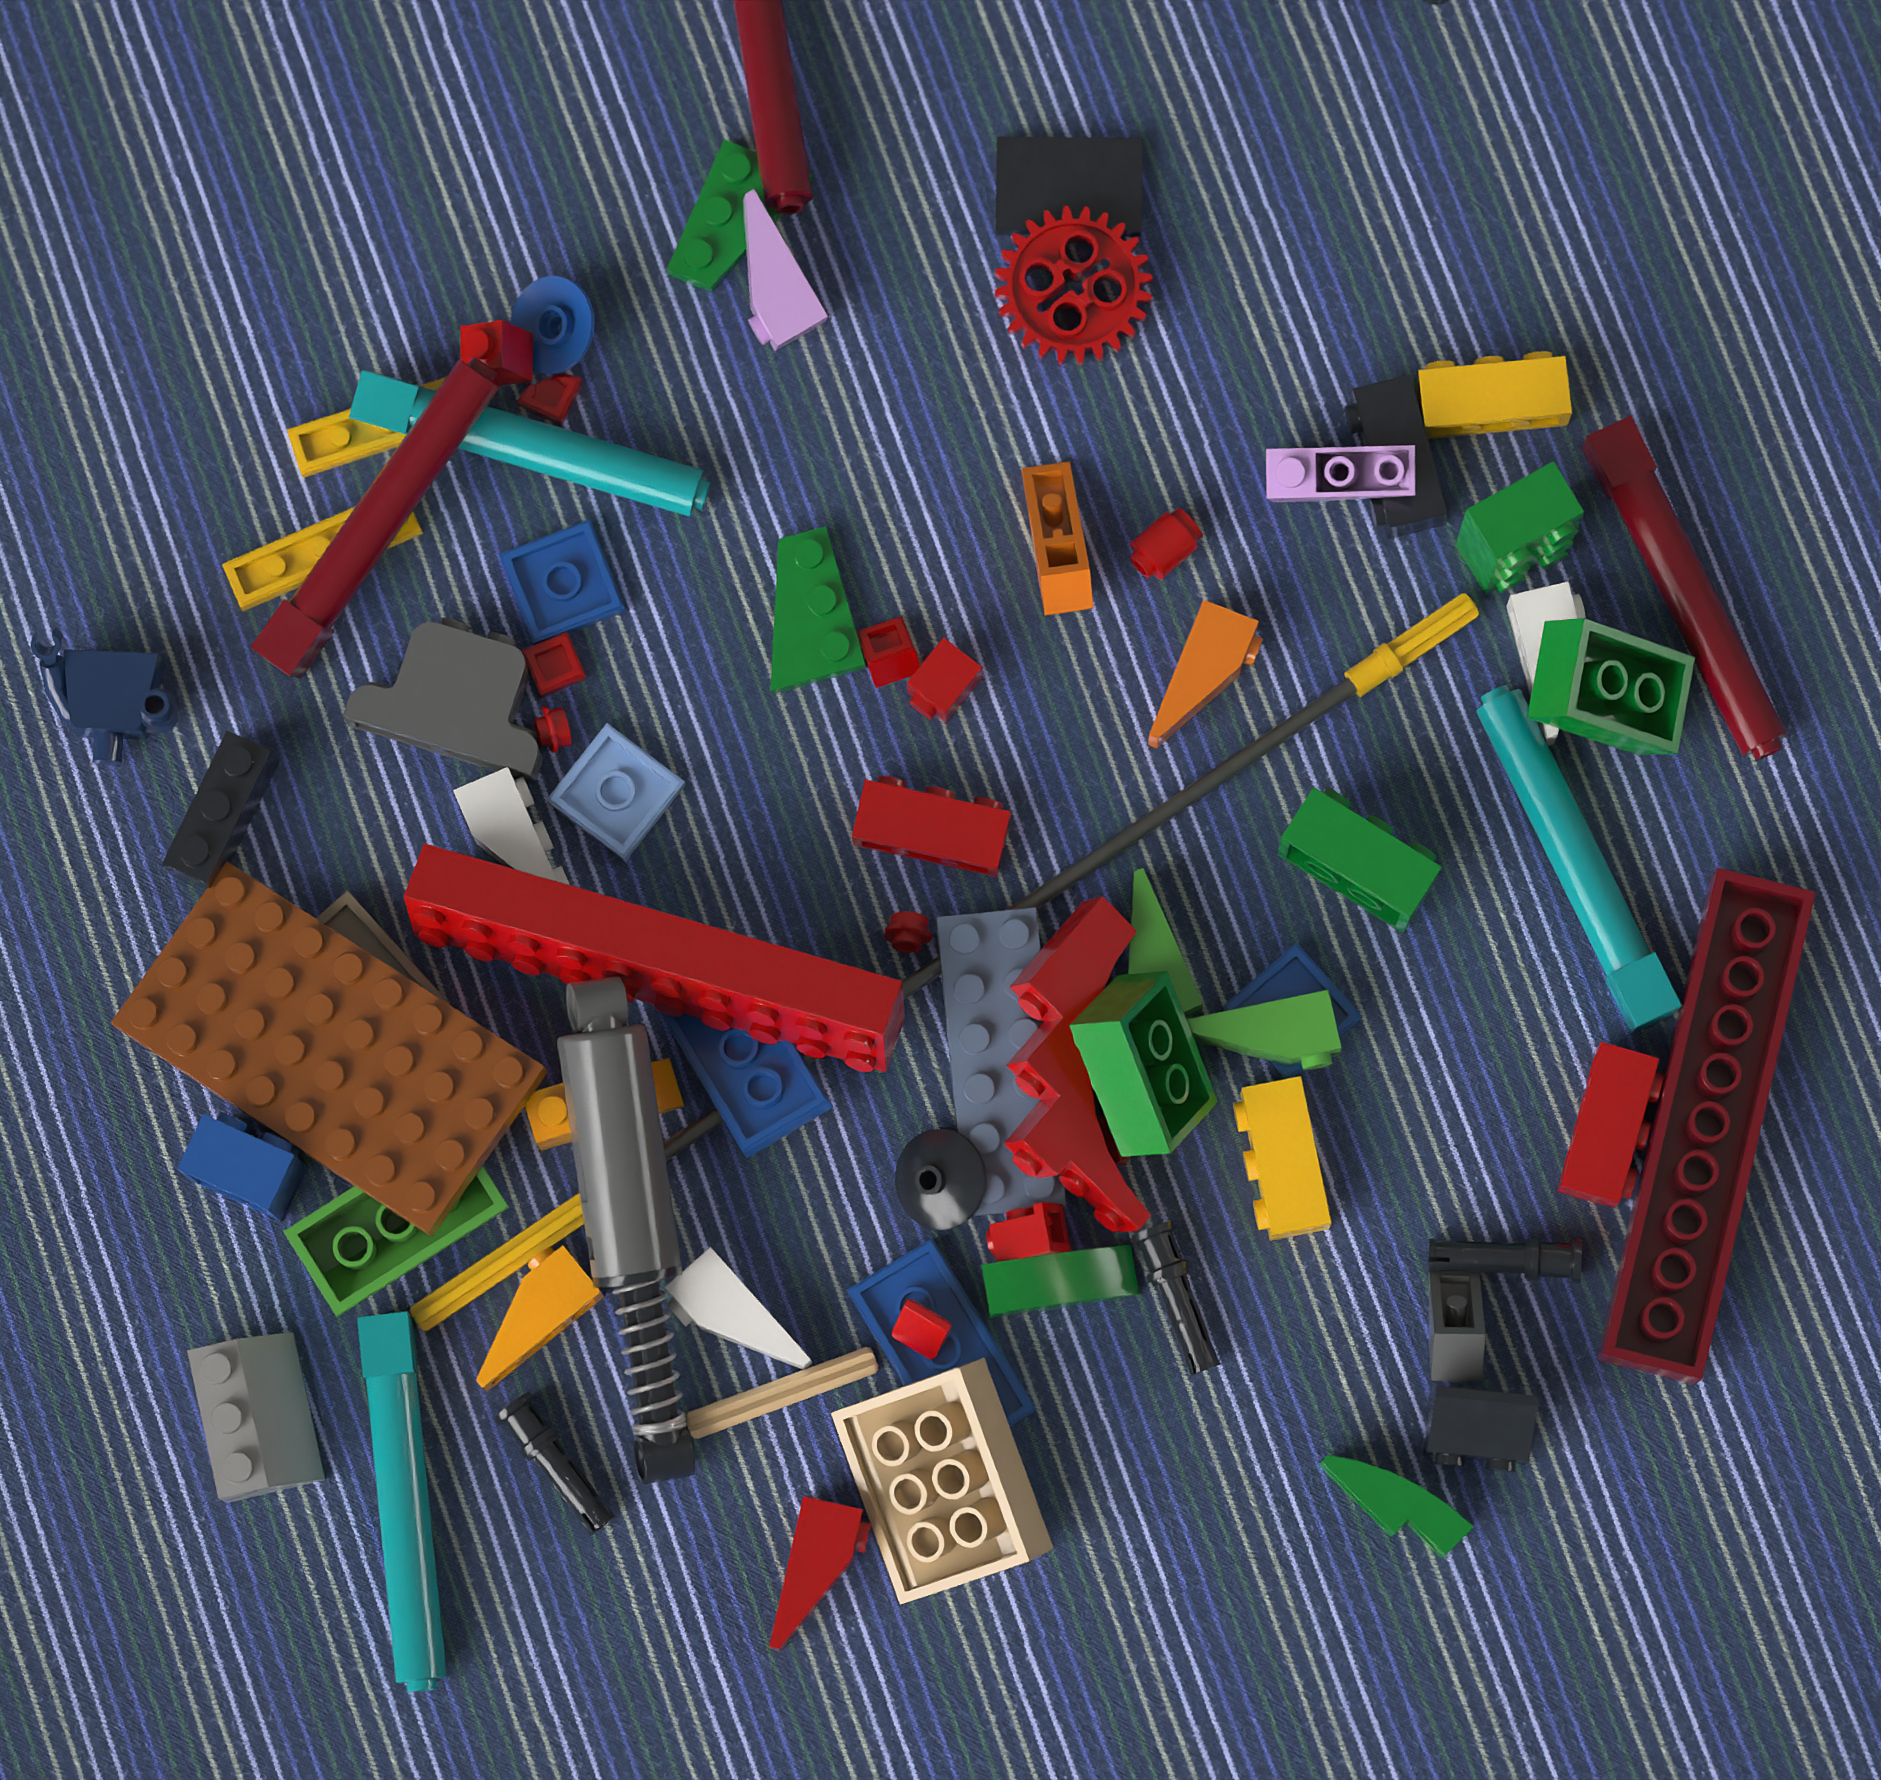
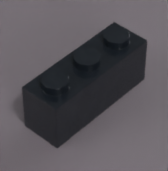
M1401 376L1353 388L1350 399L1351 404L1344 406L1349 431L1351 435L1359 433L1362 447L1415 445L1416 496L1369 498L1370 510L1375 526H1384L1387 539L1444 526L1448 513L1411 376Z
M226 731L162 863L171 875L204 890L207 888L211 889L226 861L232 862L278 767L279 761L271 750Z

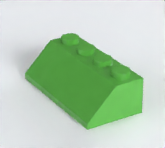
M482 1165L433 1237L355 1186L283 1232L331 1309L339 1317L509 1207L487 1170Z

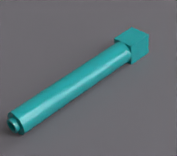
M362 370L349 418L407 434L437 391L373 371ZM489 406L486 407L457 448L691 517L694 508L704 509L711 482L703 480V469Z
M1504 685L1486 693L1480 698L1483 705L1476 710V713L1607 976L1605 982L1631 1034L1676 1014L1682 1005L1656 952L1651 953L1537 722L1527 718L1529 706L1521 690L1510 691L1508 686Z
M409 1312L357 1317L363 1378L366 1379L396 1684L406 1683L407 1693L438 1689L437 1680L447 1678L417 1386L419 1371L414 1321Z

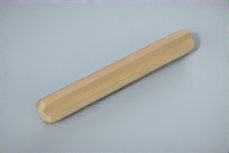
M864 1347L688 1412L685 1416L691 1436L699 1439L875 1374L878 1371V1364L873 1350L870 1347Z

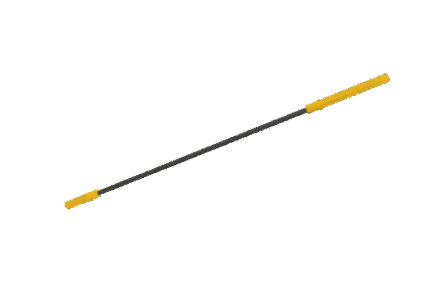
M1459 594L1387 644H1381L1373 650L1371 655L1344 672L1346 677L1344 681L1006 910L1039 909L1355 693L1362 697L1388 678L1396 677L1403 672L1404 667L1474 621L1479 615L1475 603L1467 594ZM937 956L902 980L904 1000L941 975L940 956ZM801 1053L808 1065L818 1059ZM716 1107L663 1142L666 1162L725 1122ZM580 1192L412 1305L409 1310L419 1328L424 1332L431 1330L528 1264L544 1249L550 1246L553 1247L584 1226Z

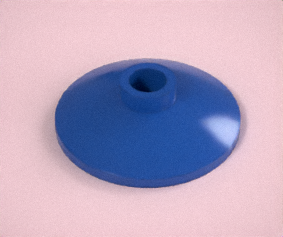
M547 276L532 282L523 290L512 310L510 323L533 334V370L545 374H558L571 369L584 357L593 338L595 319L591 301L577 283L564 277ZM562 321L563 326L561 332L559 333V324Z

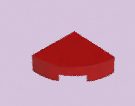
M561 374L557 375V377L539 381L523 391L517 400V405L562 426L583 384L582 378Z

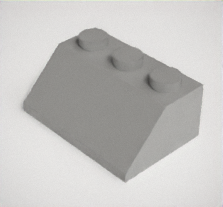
M294 1332L239 1338L187 1350L219 1500L230 1503L326 1480Z

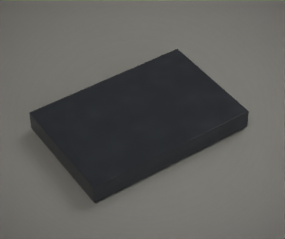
M997 136L996 235H1012L1013 233L1029 235L1026 226L1027 220H1032L1039 227L1044 226V211L1046 210L1053 215L1055 221L1062 220L1064 206L1069 207L1073 219H1079L1082 210L1086 206L1089 207L1090 221L1097 222L1099 217L1106 212L1108 213L1107 228L1112 230L1123 222L1126 225L1123 236L1141 237L1143 138Z

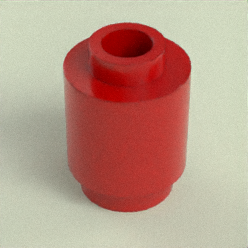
M1176 508L1171 514L1164 512L1130 542L1133 554L1129 556V559L1134 567L1147 579L1154 575L1158 579L1163 580L1197 550L1196 543L1203 538V534L1193 519L1182 509Z

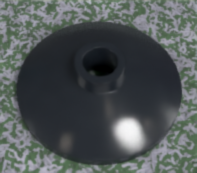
M948 1129L925 1131L914 1137L900 1154L895 1171L896 1192L906 1213L922 1226L937 1230L958 1227L972 1218L985 1196L987 1176L982 1156L975 1145L958 1132ZM931 1171L937 1177V1184L933 1189L929 1184V1174Z

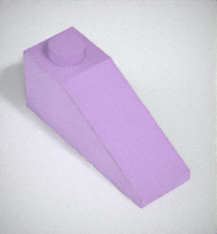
M753 189L745 194L743 200L750 309L754 314L748 321L760 343L764 345L770 342L776 351L825 323L828 315Z

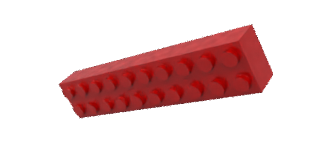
M423 844L404 893V900L414 935L418 936L419 940L427 945L437 948H444L446 944L464 949L469 956L481 961L490 962L495 958L512 963L515 969L525 974L539 975L540 972L557 976L566 985L573 982L619 976L625 988L627 1003H632L636 999L653 1004L655 1009L669 1016L679 1017L684 1013L701 1018L704 1024L717 1030L725 1031L732 1027L748 1031L753 1039L766 1044H776L777 1041L782 1042V1040L792 1042V1044H796V1048L801 1053L814 1058H824L825 1055L844 1060L846 1065L858 1071L872 1072L873 1069L887 1072L905 1020L903 985L900 980L429 844Z

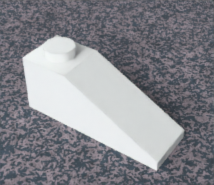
M1569 582L1510 595L1506 607L1530 698L1544 622L1578 618L1586 619L1582 599L1579 594H1571ZM1537 721L1548 746L1553 745L1559 728Z
M711 1247L665 1287L673 1297L666 1305L685 1327L694 1321L703 1331L802 1370L813 1365L807 1354Z

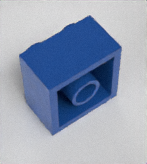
M223 1112L219 1113L217 1119L203 1114L177 1170L192 1182L282 1222L308 1168L297 1158L300 1151L293 1148L291 1143L265 1132L262 1140L253 1137L255 1131L248 1128V1124Z

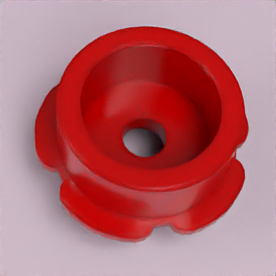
M543 706L541 709L542 716L534 718V729L538 734L537 741L540 747L548 746L552 753H558V748L571 746V735L567 717L562 707L549 710L547 706Z
M902 911L896 912L889 917V925L885 927L884 938L892 943L893 949L899 952L915 953L922 949L923 943L931 942L933 934L931 931H928L929 919L926 916L916 912Z

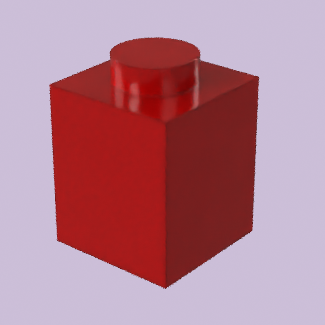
M504 320L460 326L461 360L469 364L474 356L498 373L493 380L498 386L533 381L532 333Z
M943 637L908 680L907 692L912 696L909 703L927 719L932 720L936 715L947 723L982 680L983 668Z

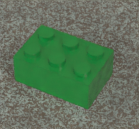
M1553 461L1466 509L1455 545L1484 594L1486 595L1496 588L1502 594L1525 581L1526 577L1523 573L1538 565H1541L1542 569L1546 570L1560 563L1569 555L1566 550L1573 545V539L1575 534L1578 533L1577 529L1584 511Z
M1585 618L1545 621L1527 718L1635 755L1678 754L1695 657Z
M1313 787L1283 833L1277 855L1404 934L1436 883L1442 866L1434 862L1437 856L1417 842L1411 841L1408 846L1393 837L1394 829L1378 817L1368 815L1364 819L1349 809L1352 805L1351 802L1338 792L1326 788L1323 793Z
M1168 971L1118 975L1069 1025L1073 1033L1074 1042L1081 1053L1090 1076L1092 1088L1097 1094L1108 1122L1109 1131L1114 1137L1121 1157L1172 1153L1218 1103Z

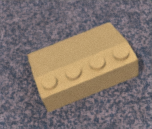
M984 1357L831 1413L900 1604L1020 1565L1054 1549Z

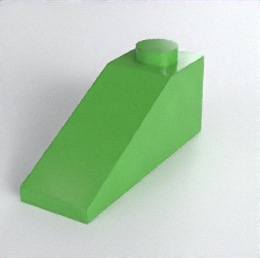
M1144 868L1136 870L1133 876L1131 925L1137 932L1129 945L1128 974L1168 971L1186 1018L1202 1012L1203 1002Z
M1329 990L1186 1019L1195 1042L1288 1066L1302 1064L1304 1071L1332 1065L1331 1057L1339 1056L1341 1051V1043Z

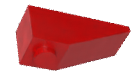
M803 1496L769 1644L770 1648L782 1650L853 1563L855 1552L865 1553L871 1523L863 1521V1509Z

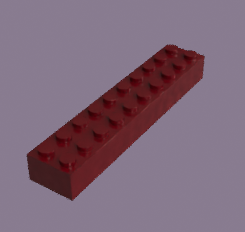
M1717 868L1710 878L1681 1000L1682 1006L1679 1009L1597 1355V1360L1694 1385L1703 1379L1816 894L1814 891Z

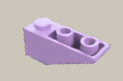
M1415 445L1266 449L1267 499L1272 502H1310L1416 496Z

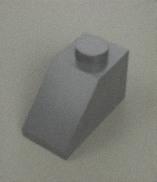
M1429 1271V1358L1431 1381H1482L1485 1324L1480 1272Z

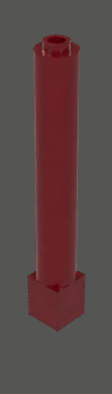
M733 0L764 203L766 207L775 209L777 214H796L804 210V205L813 199L783 3L782 0Z
M474 356L469 364L461 359L458 360L290 601L285 599L282 601L251 645V649L288 676L302 679L335 632L331 628L500 389L493 382L498 374Z
M1631 415L1587 435L1582 450L1607 499H1613L1691 655L1695 657L1694 661L1742 756L1745 757L1753 754L1755 760L1759 761L1778 752L1783 748L1780 740L1787 736V732L1655 474L1657 466Z

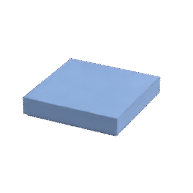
M606 723L546 801L550 806L626 862L686 784L684 780Z

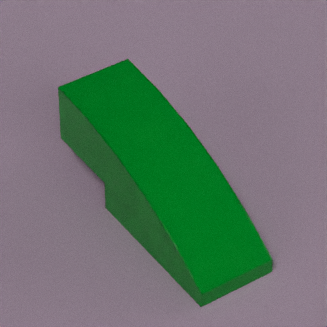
M1131 1245L1055 1253L982 1265L990 1318L1037 1310L1042 1312L1139 1295Z
M1327 1455L1318 1465L1390 1537L1406 1523L1441 1559L1473 1528L1468 1521L1448 1504L1421 1486L1390 1471L1357 1460Z

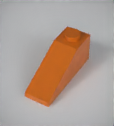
M1070 461L1021 468L1045 616L1094 609L1090 567Z
M1203 600L1150 731L1149 746L1154 748L1161 746L1239 677L1244 663L1251 666L1254 665L1263 642V638L1255 636L1259 621Z

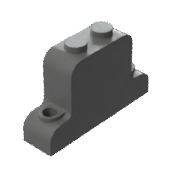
M442 618L440 624L436 622L422 623L415 628L411 635L396 683L389 687L369 682L368 685L356 688L348 699L343 718L349 727L496 772L508 767L513 777H524L526 781L532 783L537 781L542 766V754L536 742L538 734L530 729L514 724L528 684L530 672L522 652L515 647L517 641L509 636L489 632L487 638L469 633L470 627L450 618Z

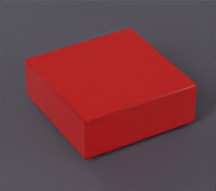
M567 632L522 650L542 698L587 680Z

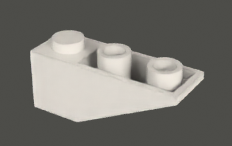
M506 767L453 790L477 845L505 867L570 885L562 866L552 869L545 852L554 847L543 821L533 825L526 807L535 803L524 777L514 780L509 768Z

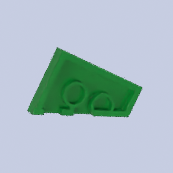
M723 140L667 267L668 275L713 292L747 255L743 200L745 194L753 189L774 224L782 216L777 214L775 209L765 206L757 152ZM809 173L810 181L812 183L814 181L813 175Z
M826 526L779 539L771 695L866 669Z

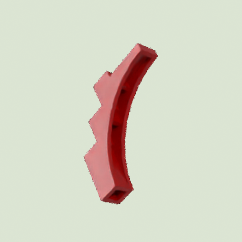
M1101 896L1083 901L1009 986L1019 997V1006L1029 1016L1042 1020L1043 1023L1006 1065L1017 1076L1015 1082L1020 1089L1033 1098H1039L1040 1101L1003 1144L1014 1154L1012 1157L1013 1162L1025 1174L1031 1177L1043 1178L1056 1176L1060 1173L1059 1180L1062 1185L1072 1194L1084 1197L1096 1209L1094 1216L1104 1227L1113 1232L1118 1231L1120 1233L1140 1230L1152 1215L1127 1186L1108 1152L1095 1112L1091 1079L1081 1053L1074 1042L1073 1033L1069 1026L1104 990L1115 962L1137 932Z

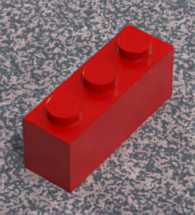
M878 776L876 782L866 779L864 781L851 836L853 846L998 878L1011 822V811L1002 810L1003 804L993 799L975 797L973 803L954 799L955 793L947 789L927 786L925 792L907 789L906 782L889 776Z
M1600 1042L1595 1050L1556 1192L1614 1209L1620 1203L1621 1197L1630 1199L1638 1173L1637 1169L1630 1168L1634 1149L1643 1151L1651 1122L1643 1120L1648 1101L1657 1102L1664 1074L1656 1072L1659 1058Z

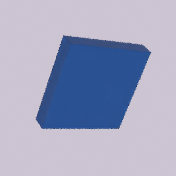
M590 519L499 554L534 645L564 632L570 634L626 612Z
M1295 943L1221 1008L1222 1011H1228L1329 990L1339 1039L1363 1018L1298 943ZM1266 1060L1283 1080L1294 1078L1303 1071L1302 1064L1288 1066Z

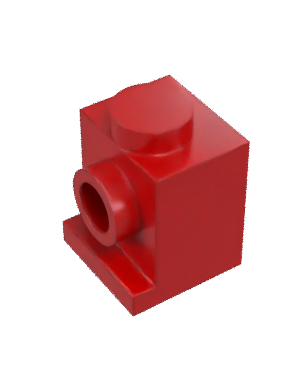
M1039 1202L1033 1204V1207L1007 1211V1220L989 1224L987 1230V1244L990 1252L995 1256L996 1262L1071 1251L1063 1205L1059 1203Z

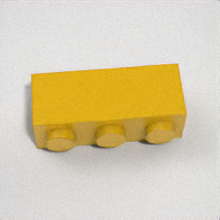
M1548 351L1532 352L1524 355L1523 360L1504 362V358L1501 356H1487L1476 359L1474 365L1455 366L1453 361H1436L1425 366L1426 369L1418 370L1415 381L1417 402L1427 439L1567 426L1572 415L1566 357H1553L1552 353Z
M1301 1076L1242 1087L1240 1092L1241 1101L1234 1102L1233 1109L1238 1132H1248L1251 1150L1243 1151V1158L1248 1181H1258L1261 1199L1253 1200L1258 1230L1267 1229L1270 1241L1328 1230L1331 1226V1219Z

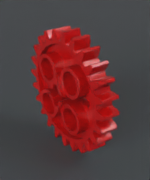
M1064 206L1062 220L1055 221L1053 215L1046 210L1044 211V226L1039 227L1029 219L1026 221L1029 233L1027 238L1017 233L1011 235L1012 242L1017 247L1016 252L1011 250L1001 251V258L1010 265V268H998L995 270V277L1007 282V285L994 289L995 298L1007 299L1009 302L999 309V316L1015 317L1008 327V333L1012 335L1022 330L1026 333L1021 343V347L1024 350L1035 342L1039 343V359L1041 360L1048 355L1050 350L1057 351L1058 365H1063L1068 353H1074L1078 365L1083 366L1085 352L1089 351L1093 353L1099 362L1103 361L1102 346L1107 344L1118 353L1121 351V345L1117 336L1122 334L1131 339H1134L1136 336L1134 328L1129 323L1130 320L1145 322L1146 314L1137 307V304L1151 303L1152 295L1139 288L1152 283L1153 278L1152 274L1141 273L1138 270L1148 263V256H1133L1132 252L1139 245V239L1137 237L1126 241L1121 239L1126 226L1123 222L1112 230L1107 228L1108 213L1106 212L1099 217L1097 222L1090 221L1089 207H1084L1079 219H1073L1069 207ZM1074 242H1084L1092 248L1093 254L1088 261L1075 263L1067 257L1066 249ZM1102 260L1110 262L1106 269L1096 272L1083 281L1082 294L1077 296L1074 291H1068L1045 312L1037 310L1041 303L1051 300L1064 291L1065 278L1070 276L1073 281H1079ZM1045 270L1052 275L1053 283L1044 291H1035L1027 286L1025 280L1032 271ZM1112 281L1120 287L1121 295L1117 300L1105 303L1096 298L1093 291L1099 283ZM1063 309H1072L1080 315L1082 320L1076 329L1064 331L1055 325V315Z

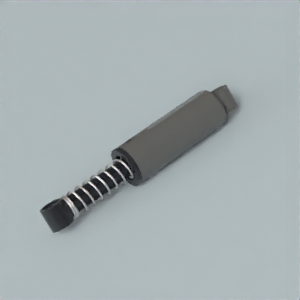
M619 976L568 983L566 989L567 1009L570 1023L575 1033L560 1036L557 1044L593 1287L619 1286L612 1293L620 1295L622 1308L617 1309L615 1313L623 1315L625 1328L620 1329L618 1333L626 1335L628 1348L623 1349L621 1353L629 1355L631 1368L626 1369L624 1373L632 1375L634 1388L629 1389L627 1393L635 1395L637 1409L631 1410L630 1413L638 1415L639 1422L632 1426L634 1429L633 1433L635 1434L633 1438L635 1466L640 1482L643 1485L690 1477L695 1472L694 1450L690 1434L685 1427L687 1425L685 1422L686 1414L677 1409L676 1401L683 1394L674 1389L673 1381L680 1374L675 1370H671L670 1363L677 1354L672 1350H668L667 1343L674 1334L669 1330H665L664 1323L671 1314L662 1309L661 1303L668 1296V1293L659 1289L658 1282L662 1279L681 1275L682 1267L647 1031L641 1024L626 1025L628 1022V1004L625 988Z

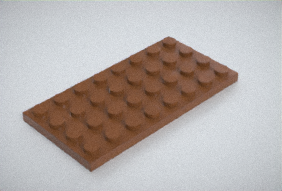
M228 861L219 871L211 889H206L110 1022L116 1029L431 1237L438 1230L548 1073V1070L542 1064Z

